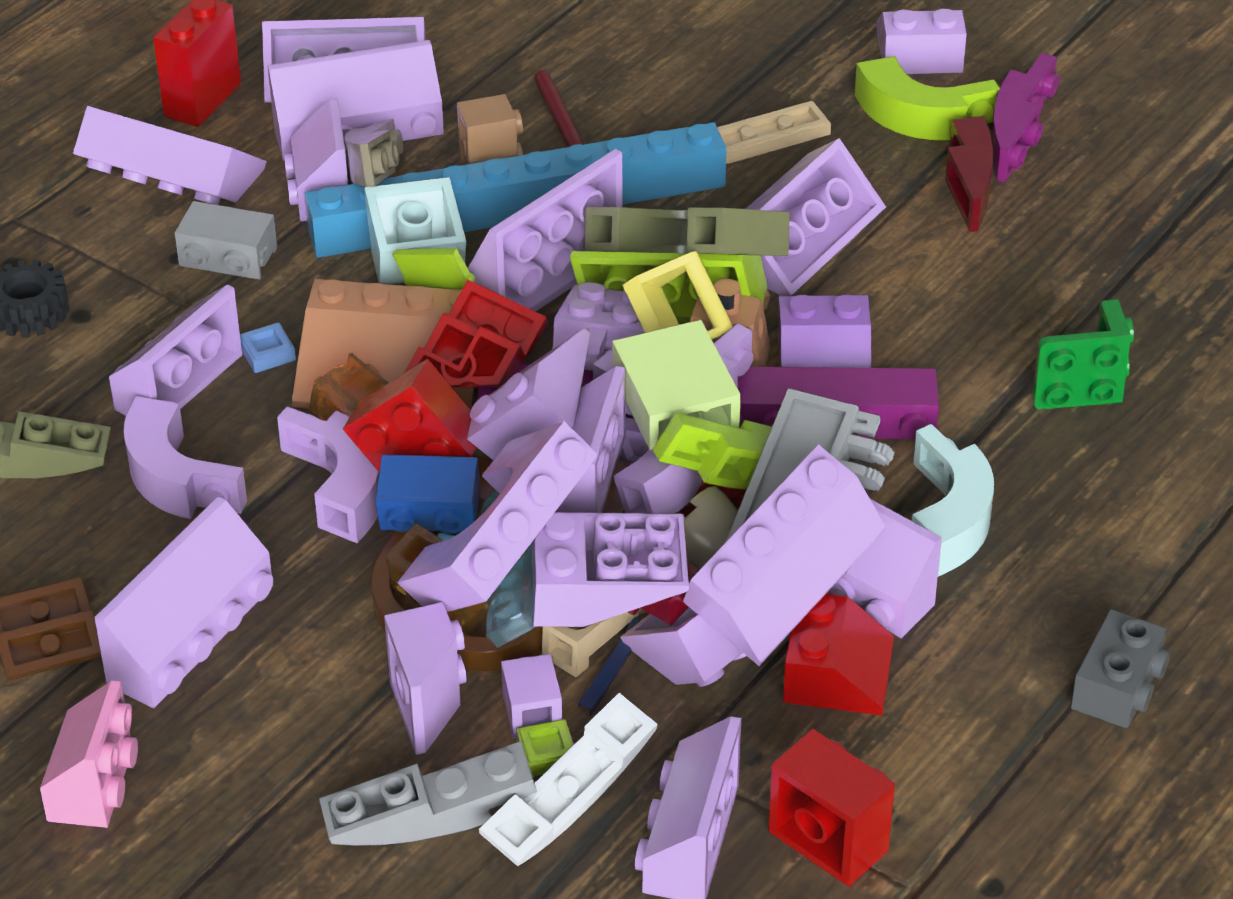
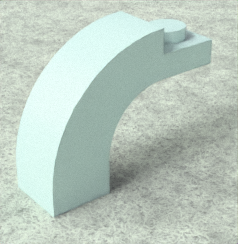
M930 424L916 431L913 464L946 497L912 514V522L942 537L938 576L965 563L984 543L990 527L994 477L987 458L975 444L959 451L950 438H946Z

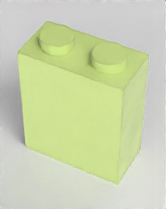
M702 320L612 341L613 368L615 366L625 367L626 403L649 450L653 449L676 412L739 428L740 392Z

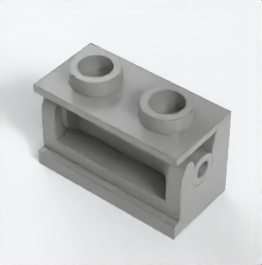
M193 201L175 231L179 266L260 280V266L264 267L271 254L275 253L277 249L273 214Z

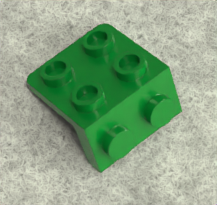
M1119 299L1100 302L1097 332L1047 336L1038 342L1032 398L1036 409L1123 402L1125 379L1129 376L1130 371L1128 356L1130 344L1134 341V328L1131 317L1124 316Z

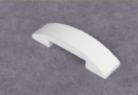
M618 693L585 726L584 736L535 782L537 792L519 798L516 794L512 796L479 829V834L517 866L526 862L562 834L606 791L656 731L657 723Z

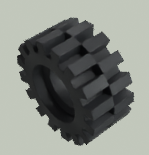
M25 260L18 261V267L14 268L10 263L3 266L4 273L0 271L1 332L6 329L7 335L15 336L17 331H21L22 337H29L30 331L36 330L37 336L45 334L44 327H48L52 331L58 327L57 321L64 322L66 313H69V303L65 280L59 268L54 270L53 264L48 262L41 267L40 260H33L31 265H26Z

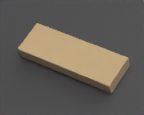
M813 101L717 127L727 147L726 164L831 134V122Z

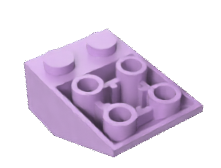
M554 512L532 541L534 626L585 627L687 592L689 590L683 514Z

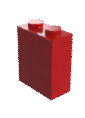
M191 0L153 37L164 117L199 127L241 84L233 6L219 0Z

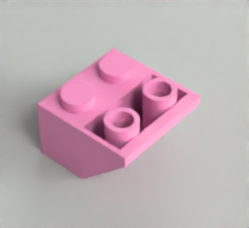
M120 681L108 682L67 710L40 787L48 822L108 828L114 807H121L125 795L124 776L127 768L135 766L138 754L137 738L131 737L130 734L132 707L131 704L125 703L122 683Z

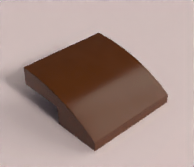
M81 577L0 597V658L8 681L102 657L93 610L90 609Z

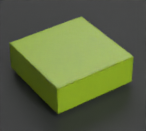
M566 719L516 728L517 742L521 741L533 777L544 775L574 745Z

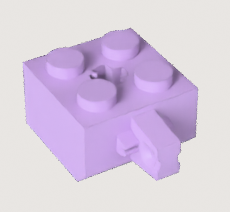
M587 282L573 286L554 319L553 349L585 328L591 334L584 369L593 371V364L612 349V341L645 332L625 290L605 289L601 284Z

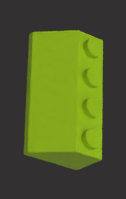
M572 251L570 260L578 285L592 282L603 285L605 289L624 291L623 284L637 275L686 254ZM698 254L713 286L718 280L732 279L740 284V295L757 297L762 303L764 302L768 286L760 255ZM685 271L661 286L679 323H690L698 297Z

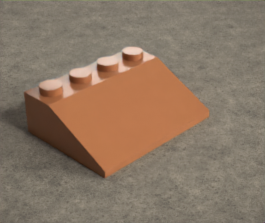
M314 279L305 310L292 395V407L353 412L361 400L403 375L418 346L424 348L443 312L449 314L462 290L350 282L335 279ZM452 388L471 410L475 404L478 388Z

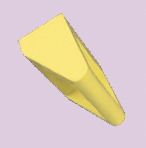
M696 251L637 275L623 284L645 333L679 325L661 286L685 271L714 328L707 331L713 343L733 328Z

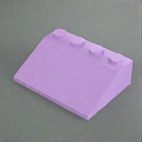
M614 149L491 228L468 267L469 272L476 277L475 283L535 312L576 285L577 281L570 255L572 251H585L586 207H622V152Z

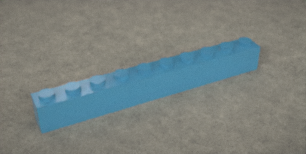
M715 122L695 124L690 127L673 130L654 131L649 134L632 137L613 138L608 141L585 145L577 144L567 148L543 152L536 151L526 155L502 159L495 158L485 162L461 166L454 165L444 169L420 173H408L402 176L386 178L376 186L449 177L463 231L469 232L496 226L614 149L622 152V205L725 187L727 147ZM350 184L304 192L308 233L316 258L371 249L364 194L365 187Z

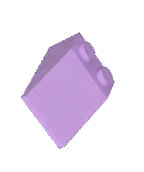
M583 328L525 369L513 375L505 384L489 396L481 397L470 411L471 422L467 440L494 460L505 445L513 439L565 421L573 429L591 333Z

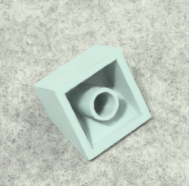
M449 177L365 187L364 194L371 252L379 283L389 285L404 283V276L392 256L396 249L457 248L465 263L466 238Z

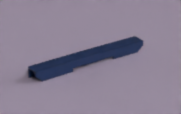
M635 617L625 633L643 619ZM620 639L603 668L578 703V707L584 706L590 709V716L633 652L622 639Z

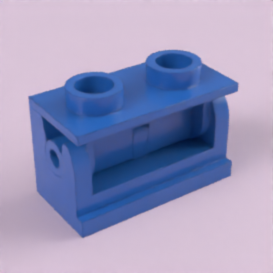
M382 455L376 494L380 530H394L397 532L441 531L448 534L465 530L475 521L481 489L478 458Z

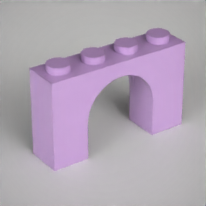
M565 421L509 441L482 475L500 493L497 499L476 521L458 535L426 546L397 583L422 607L443 602L446 611L449 612L486 602L594 462L598 454Z

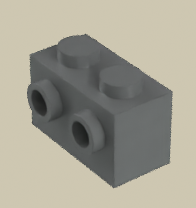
M1110 609L1076 674L1071 709L1128 729L1136 712L1145 713L1154 690V684H1151L1153 678L1162 679L1167 669L1171 651L1164 649L1167 628Z

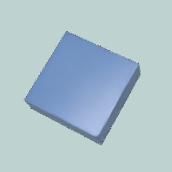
M280 323L240 334L242 353L254 373L296 361L295 348Z

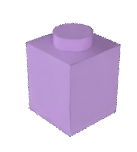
M551 654L501 661L503 699L513 739H517L516 728L562 720V697Z

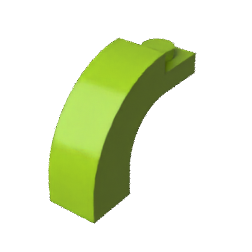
M895 56L857 63L855 97L874 121L894 132L919 139L950 140L952 120L984 116L986 123L993 122L995 104L1000 90L995 80L956 87H933L910 78L904 72Z

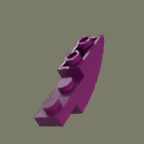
M1041 53L1026 74L1011 69L1002 83L995 104L991 138L993 145V170L997 181L1005 183L1014 169L1022 167L1028 149L1031 146L1036 147L1040 141L1043 123L1039 122V115L1047 97L1052 98L1055 95L1059 85L1060 76L1055 74L1057 61L1055 56Z

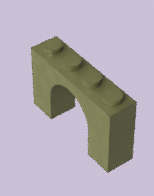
M586 207L585 251L685 254L696 251L698 254L788 256L790 212L735 208L662 210L626 207Z

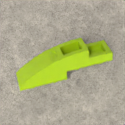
M676 412L652 450L660 462L697 470L704 483L747 489L772 427L745 420L740 428Z

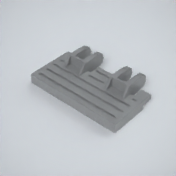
M788 388L726 542L818 444L854 473L863 488L879 491L885 480L880 471L848 462L850 457L883 466L889 465L890 461H892L895 452L890 446L872 439L853 435V433L874 438L881 421L880 416L859 411L857 405Z

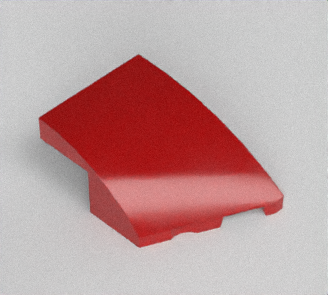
M467 280L449 314L443 312L424 348L418 346L404 373L429 359L452 388L501 387L530 354L548 325V319L546 316Z

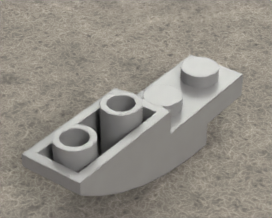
M521 741L424 776L418 764L319 798L331 844L386 845L433 838L484 825L492 817L491 808L505 804L515 794L522 798L536 793L537 789Z

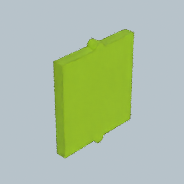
M457 248L396 249L392 254L404 276L403 282L407 286L462 290L467 280L475 282L474 280L476 279L475 275L469 272Z

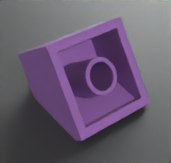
M868 295L779 296L777 329L779 367L871 368V320Z

